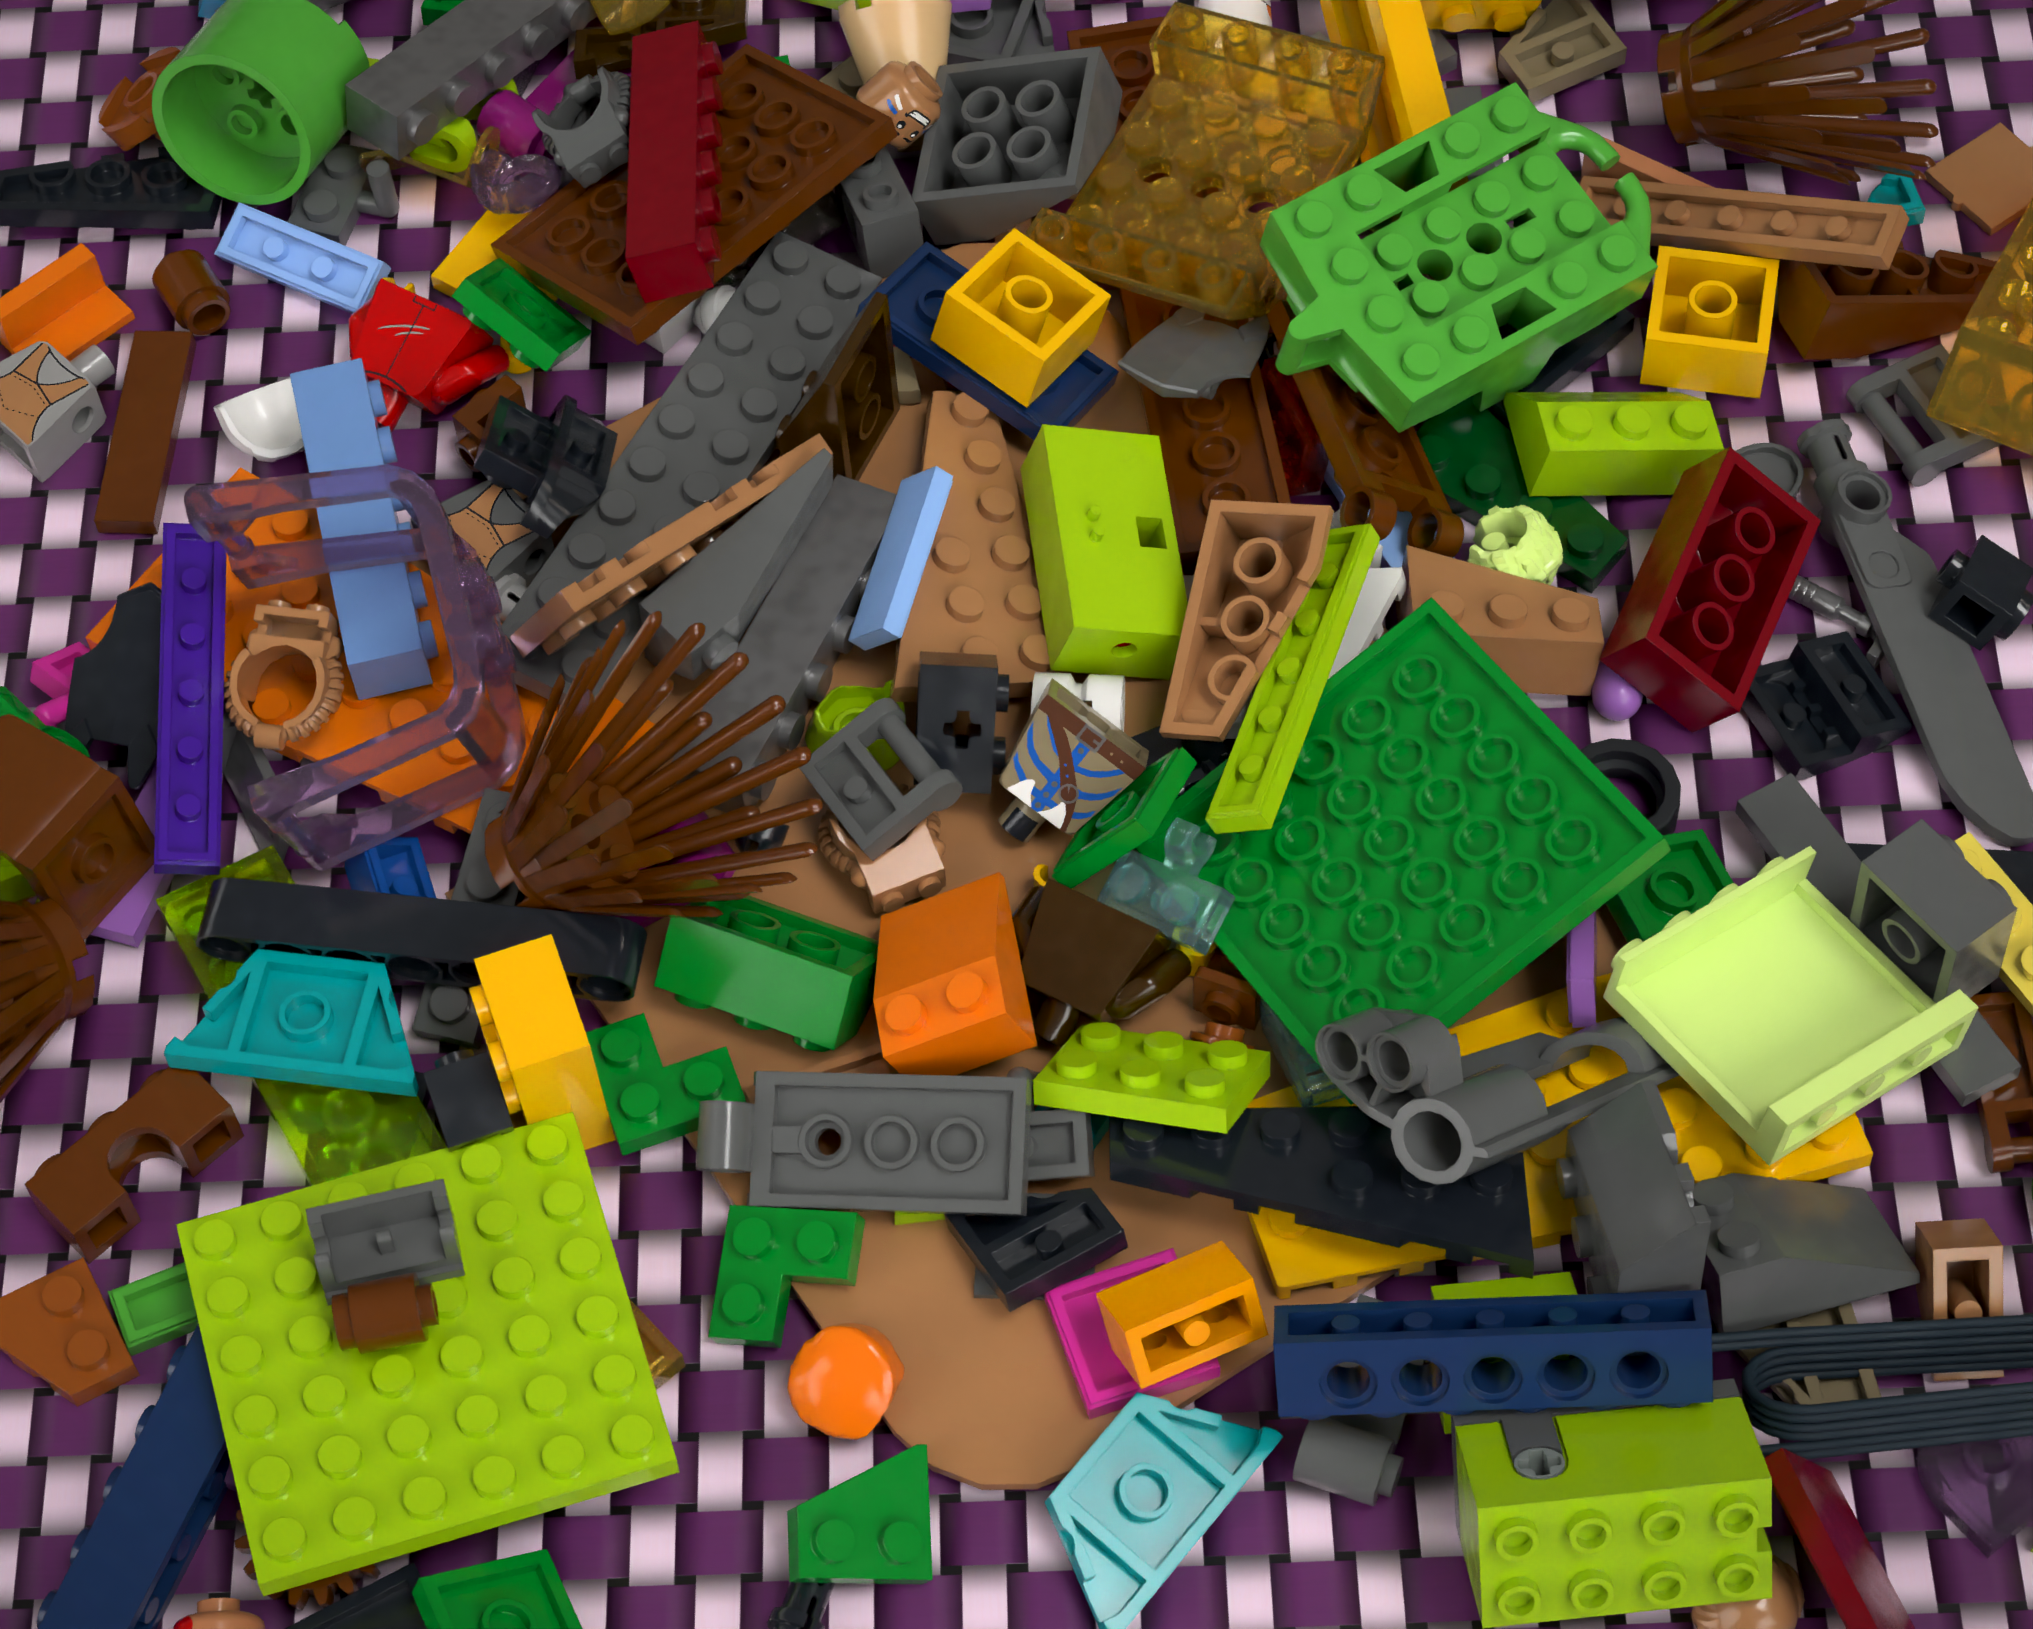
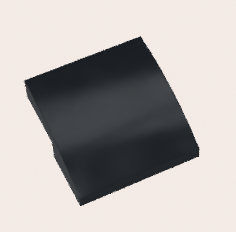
M1848 631L1798 642L1788 659L1760 665L1742 705V708L1786 774L1792 773L1798 781L1833 770L1866 756L1904 736L1912 727V723Z

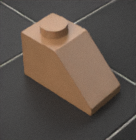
M1985 1219L1915 1222L1916 1268L1920 1272V1283L1916 1284L1921 1320L2003 1316V1245ZM2004 1370L1931 1373V1377L1934 1381L2004 1377Z

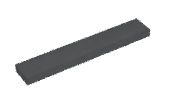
M1790 773L1737 800L1735 813L1772 860L1779 856L1788 859L1809 846L1817 852L1806 879L1850 920L1862 862L1794 775ZM1978 1010L1959 1048L1930 1065L1962 1107L1979 1099L1980 1096L1987 1092L1994 1091L2018 1078L2021 1069L2020 1063Z

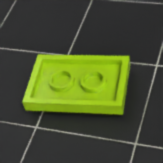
M1094 1022L1081 1025L1034 1078V1105L1227 1134L1270 1077V1052L1248 1049L1244 1043L1234 1040H1221L1208 1044L1200 1041L1186 1040L1182 1035L1171 1031H1157L1144 1034L1123 1031L1113 1023Z

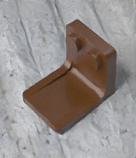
M12 714L3 715L0 717V855L12 863L24 875L40 901L51 898L59 903L72 918L84 940L154 865L155 837L119 776L100 767L81 752Z

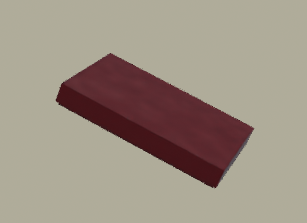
M1780 1448L1765 1457L1764 1459L1772 1478V1488L1846 1629H1915L1832 1472L1784 1448Z

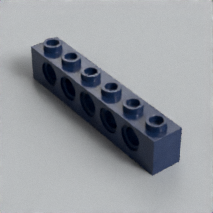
M1706 1290L1274 1306L1273 1346L1279 1417H1301L1307 1420H1321L1332 1415L1371 1414L1376 1417L1390 1418L1403 1413L1444 1412L1450 1415H1465L1475 1410L1504 1409L1535 1413L1547 1408L1588 1407L1594 1410H1610L1621 1405L1650 1404L1680 1408L1691 1403L1713 1402L1712 1327ZM1632 1352L1648 1353L1647 1355L1642 1357L1626 1356L1627 1354H1630ZM1562 1354L1576 1356L1568 1360L1554 1359V1357ZM1487 1357H1499L1503 1359L1501 1361L1493 1363L1481 1361L1482 1359ZM1418 1359L1431 1361V1363L1425 1365H1414L1409 1362ZM1353 1362L1359 1364V1366L1346 1368L1337 1364Z

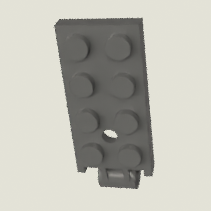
M754 1072L753 1084L755 1086L754 1104L722 1100L699 1102L696 1170L719 1173H751L750 1193H747V1206L807 1210L1026 1216L1032 1080L1027 1077ZM834 1129L841 1137L840 1148L834 1154L825 1155L819 1149V1137L824 1131Z

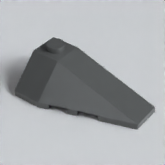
M823 448L639 603L641 626L650 614L655 611L662 612L663 620L644 650L645 658L651 664L657 666L688 627L694 623H703L705 625V635L675 670V674L695 680L708 668L716 670L736 652L738 642L741 640L833 486V455Z

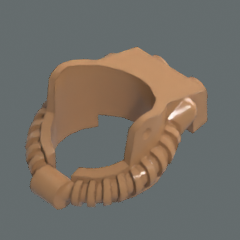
M269 600L268 605H256L253 620L258 623V628L250 632L246 645L248 649L244 648L238 654L236 660H233L230 665L232 669L227 671L225 676L228 678V681L224 682V689L226 690L224 701L227 702L224 706L226 712H230L228 717L231 722H236L235 727L239 731L244 730V735L247 737L254 736L255 748L282 751L286 741H299L301 736L304 738L310 736L312 730L317 732L321 729L320 725L323 722L327 723L330 720L328 716L338 711L342 692L344 691V684H341V681L344 680V673L340 672L342 665L337 660L343 652L344 646L342 639L338 637L339 621L331 614L330 608L318 604H307L306 609L291 608L292 604L281 600ZM301 654L309 657L316 671L317 686L313 699L307 708L295 718L284 721L283 725L266 724L256 718L250 710L248 702H255L261 675L270 663L286 655Z
M901 784L897 787L903 795H906L915 786H917V784L911 786L910 789L909 786L905 784ZM829 807L827 808L826 814L823 815L818 828L820 850L824 853L826 860L830 861V864L835 869L839 868L840 872L850 877L851 882L856 887L867 890L868 902L875 914L882 911L893 912L900 909L905 902L920 896L925 898L932 897L939 893L943 887H946L945 868L940 859L946 847L944 842L938 838L941 831L938 811H933L916 825L905 841L895 848L887 849L877 859L872 861L858 844L846 836L842 830L844 827L832 810Z

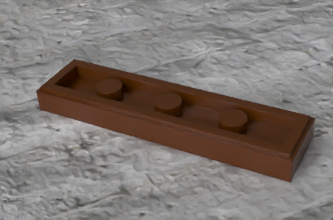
M138 330L134 332L94 518L99 533L158 534L197 346L193 332Z

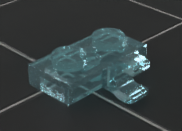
M1177 817L1171 823L1165 836L1164 862L1161 863L1131 850L1117 859L1097 901L1159 929L1170 941L1206 956L1235 896L1224 888L1197 877L1204 864L1210 859L1217 840L1199 832V826Z

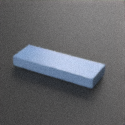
M240 202L214 253L223 261L351 314L374 295L380 279L388 277L391 267L384 261Z
M938 466L901 480L848 638L849 642L863 650L902 638L953 483V476Z

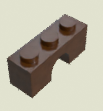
M168 1067L151 1074L143 1082L139 1091L115 1111L104 1113L98 1117L89 1127L88 1132L62 1154L53 1155L45 1160L37 1169L35 1176L24 1185L40 1214L90 1264L141 1222L127 1191L123 1188L124 1180L131 1169L151 1158H167L177 1162L194 1178L244 1137V1134L232 1106L196 1070Z

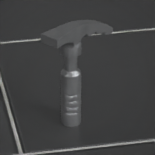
M1797 575L1788 598L1830 620L1840 619L1856 627L1855 633L1865 638H1872L1873 645L1867 652L1866 658L1875 670L1885 654L1867 611L1863 614L1847 606L1844 598Z

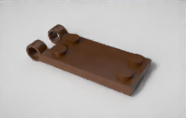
M1282 299L1266 315L1277 339L1276 346L1278 350L1281 348L1290 322L1296 317L1289 303ZM1329 364L1292 374L1335 471L1334 479L1345 494L1340 509L1341 526L1347 527L1371 523L1381 541L1392 531L1397 519V511H1408L1413 516L1407 532L1408 545L1453 558L1462 546L1464 525L1460 517L1452 513L1414 427L1411 426L1398 433L1360 391L1355 393Z

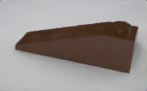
M1900 241L1889 270L1777 259L1779 260L1777 277L1779 321L1803 359L1859 358L2028 311L2033 300L2006 263L1946 250H1939L1933 258L1903 250L1902 241Z

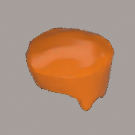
M858 1323L831 1325L805 1341L796 1354L790 1368L787 1386L788 1394L794 1410L803 1422L826 1435L857 1440L867 1436L881 1421L903 1379L905 1367L894 1350L892 1343L876 1328Z

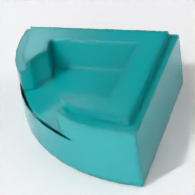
M1886 174L1882 178L1881 183L1872 191L1867 202L1902 205L1910 219L1907 226L1922 224L1926 209L1912 178Z

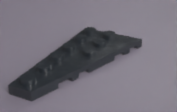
M1358 1106L1246 1108L1227 1134L1109 1116L1110 1180L1189 1199L1199 1192L1233 1200L1234 1209L1259 1215L1261 1207L1295 1214L1296 1224L1398 1248L1410 1241L1446 1249L1445 1259L1471 1264L1473 1257L1476 1256L1509 1264V1274L1533 1279L1534 1254L1523 1152L1453 1183L1436 1185L1419 1180L1404 1168L1395 1155L1391 1141V1129L1369 1117Z

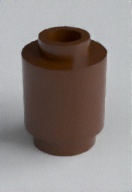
M186 249L172 252L161 260L154 270L152 282L177 323L195 335H207L220 329L230 316V297L205 257L196 250Z
M416 1272L350 1284L346 1293L332 1295L334 1326L342 1351L358 1348L360 1354L426 1342L428 1341V1327L439 1325V1311L432 1283L420 1285Z

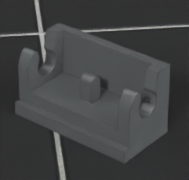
M444 1179L306 1209L308 1227L316 1250V1255H314L315 1265L328 1306L332 1305V1295L346 1293L350 1284L416 1272L420 1285L465 1275L455 1216Z

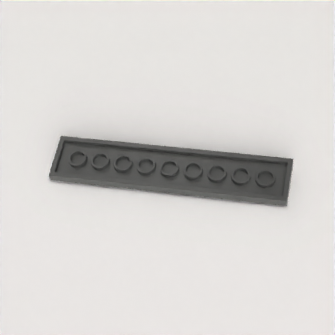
M781 231L774 235L609 471L606 488L596 504L585 513L578 515L482 652V668L546 699L549 698L557 678L562 673L565 687L558 703L561 705L581 663L587 657L593 656L598 646L602 650L615 625L621 619H624L626 623L625 634L593 690L595 697L641 628L639 603L664 582L649 591L643 590L630 599L629 603L600 623L595 621L582 630L578 637L549 656L541 646L523 658L509 637L560 590L575 581L579 583L598 567L615 557L618 561L621 560L623 555L638 543L708 500L712 502L741 480L746 478L748 482L751 481V477L763 468L775 450V437L779 424L785 415H793L802 398V389L809 373L813 370L819 371L830 350L855 320L859 304L882 283V278Z

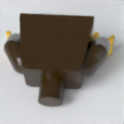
M1038 864L1034 868V887L1026 893L1012 914L1026 988L1045 997L1033 1022L1035 1036L1060 1048L1069 1040L1080 1015L1095 1022L1113 1024L1118 1019H1130L1165 997L1188 976H1194L1199 966L1207 967L1216 948L1215 943L1212 942L1205 950L1196 951L1190 949L1196 930L1192 927H1185L1178 934L1175 949L1168 950L1172 941L1162 931L1073 890V888L1071 889L1048 877V866L1044 864Z

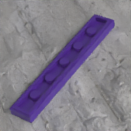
M163 523L154 874L220 875L227 525Z

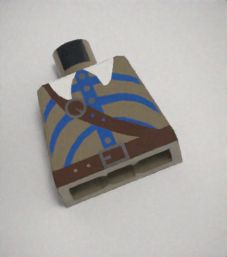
M1052 678L1044 689L1002 769L999 782L1016 797L998 818V821L1009 834L1025 843L1031 840L1046 820L1064 833L1072 835L1142 774L1146 769L1149 751Z

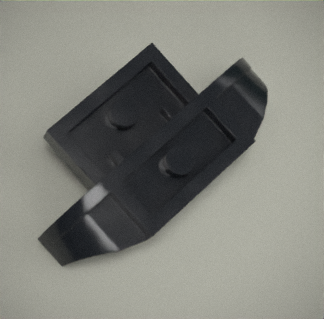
M500 395L489 412L473 467L483 472L484 476L494 485L503 489H515L528 496L526 502L530 505L522 517L520 525L548 539L565 519L583 514L596 504L606 488L618 434L606 428L600 420L576 408L577 400L568 395H564L549 415L548 420Z

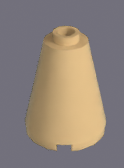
M850 0L838 6L839 22L863 85L890 61H900L906 65L911 61H915L935 81L939 66L947 65L952 14L951 0H871V6L856 10L855 0ZM925 132L910 146L897 148L898 152L922 150Z

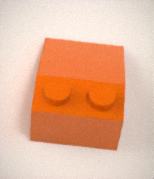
M1000 872L881 916L873 1002L883 1058L898 1073L955 1076L1037 1046L1005 878Z

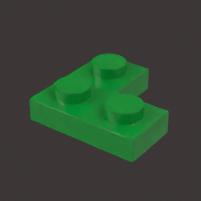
M644 1013L586 1032L610 1121L622 1156L698 1131L700 1101L746 1102L726 1046L663 1067Z
M730 1205L708 1337L717 1344L781 1348L791 1282L856 1285L865 1219L857 1212Z

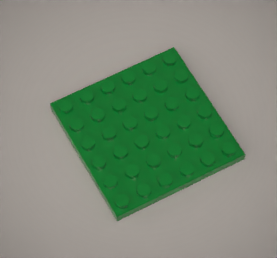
M1432 597L1327 679L1271 829L1215 834L1206 822L1205 817L1228 761L1226 759L1177 798L1153 837L1135 848L1322 1071L1323 1069L1318 1062L1315 1051V1040L1318 1031L1324 1025L1368 1008L1380 1007L1393 1010L1403 1008L1413 1010V1013L1430 1015L1440 1020L1448 1029L1671 851L1665 837ZM1334 1084V1086L1339 1090V1092L1344 1096V1098L1350 1103V1105L1354 1104V1103Z

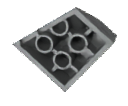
M1655 1080L1639 1082L1568 1129L1565 1157L1556 1159V1177L1560 1195L1563 1200L1573 1198L1577 1216L1571 1218L1574 1249L1579 1259L1589 1258L1593 1276L1587 1277V1294L1701 1289L1711 1220L1705 1205L1694 1206L1692 1190H1694V1177L1688 1162L1677 1164L1676 1132Z

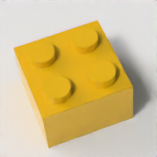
M1013 228L945 293L930 340L1027 408L1094 342L1111 295L1016 228Z
M1659 245L1658 268L1654 278L1640 384L1760 399L1769 351L1779 260Z

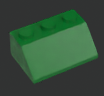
M749 895L740 900L690 902L685 905L716 907L723 913L721 916L670 917L654 986L675 993L674 999L677 1002L692 1008L708 1009L714 1007L734 1014L733 1019L736 1023L750 1029L768 1030L773 1028L794 1036V1043L812 1051L826 1052L831 1049L835 1050L857 1035L873 1003L878 940Z

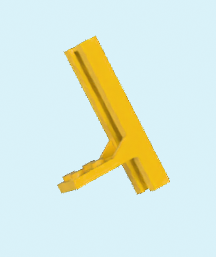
M1320 0L1361 163L1451 116L1427 27L1430 29H1444L1447 32H1460L1466 29H1496L1499 32H1511L1525 27L1526 21L1536 11L1542 0ZM1466 176L1453 183L1449 192L1467 183L1468 177Z

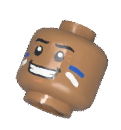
M890 61L859 88L856 100L891 117L898 136L888 144L896 148H906L937 122L941 113L938 100L942 97L943 93L934 78L920 64L915 61H911L907 65L900 61Z

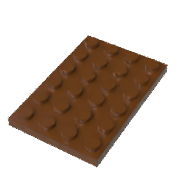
M745 44L722 62L723 74L716 76V80L722 95L723 110L717 111L716 116L721 128L723 145L722 147L715 148L722 171V184L715 185L722 210V221L714 224L721 245L722 259L714 262V284L737 265L743 263L754 251L779 231L788 227L795 218L821 197L830 193L837 184L863 163L872 159L878 151L896 138L898 134L892 118L748 44ZM627 162L586 188L576 179H573L494 241L491 247L497 259L499 257L526 279L638 346L649 336L659 331L665 323L691 302L700 298L707 289L644 303L625 259L628 189Z

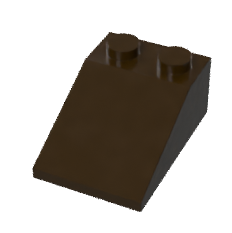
M879 292L873 295L833 346L819 371L813 370L809 373L802 389V398L793 415L787 414L784 416L775 437V447L780 450V456L820 433L833 452V481L837 474L859 481L900 410L888 295Z

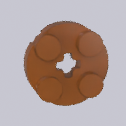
M168 47L148 56L139 63L147 72L141 75L134 83L125 76L104 102L99 113V123L104 127L102 130L123 151L134 148L138 143L152 135L161 140L152 114V93L159 75L180 52L178 48Z

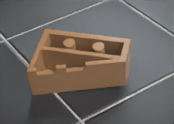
M1406 545L1402 568L1407 586L1401 600H1395L1397 623L1401 622L1432 597L1524 693L1591 696L1592 686L1600 661L1599 658L1604 646L1598 598Z

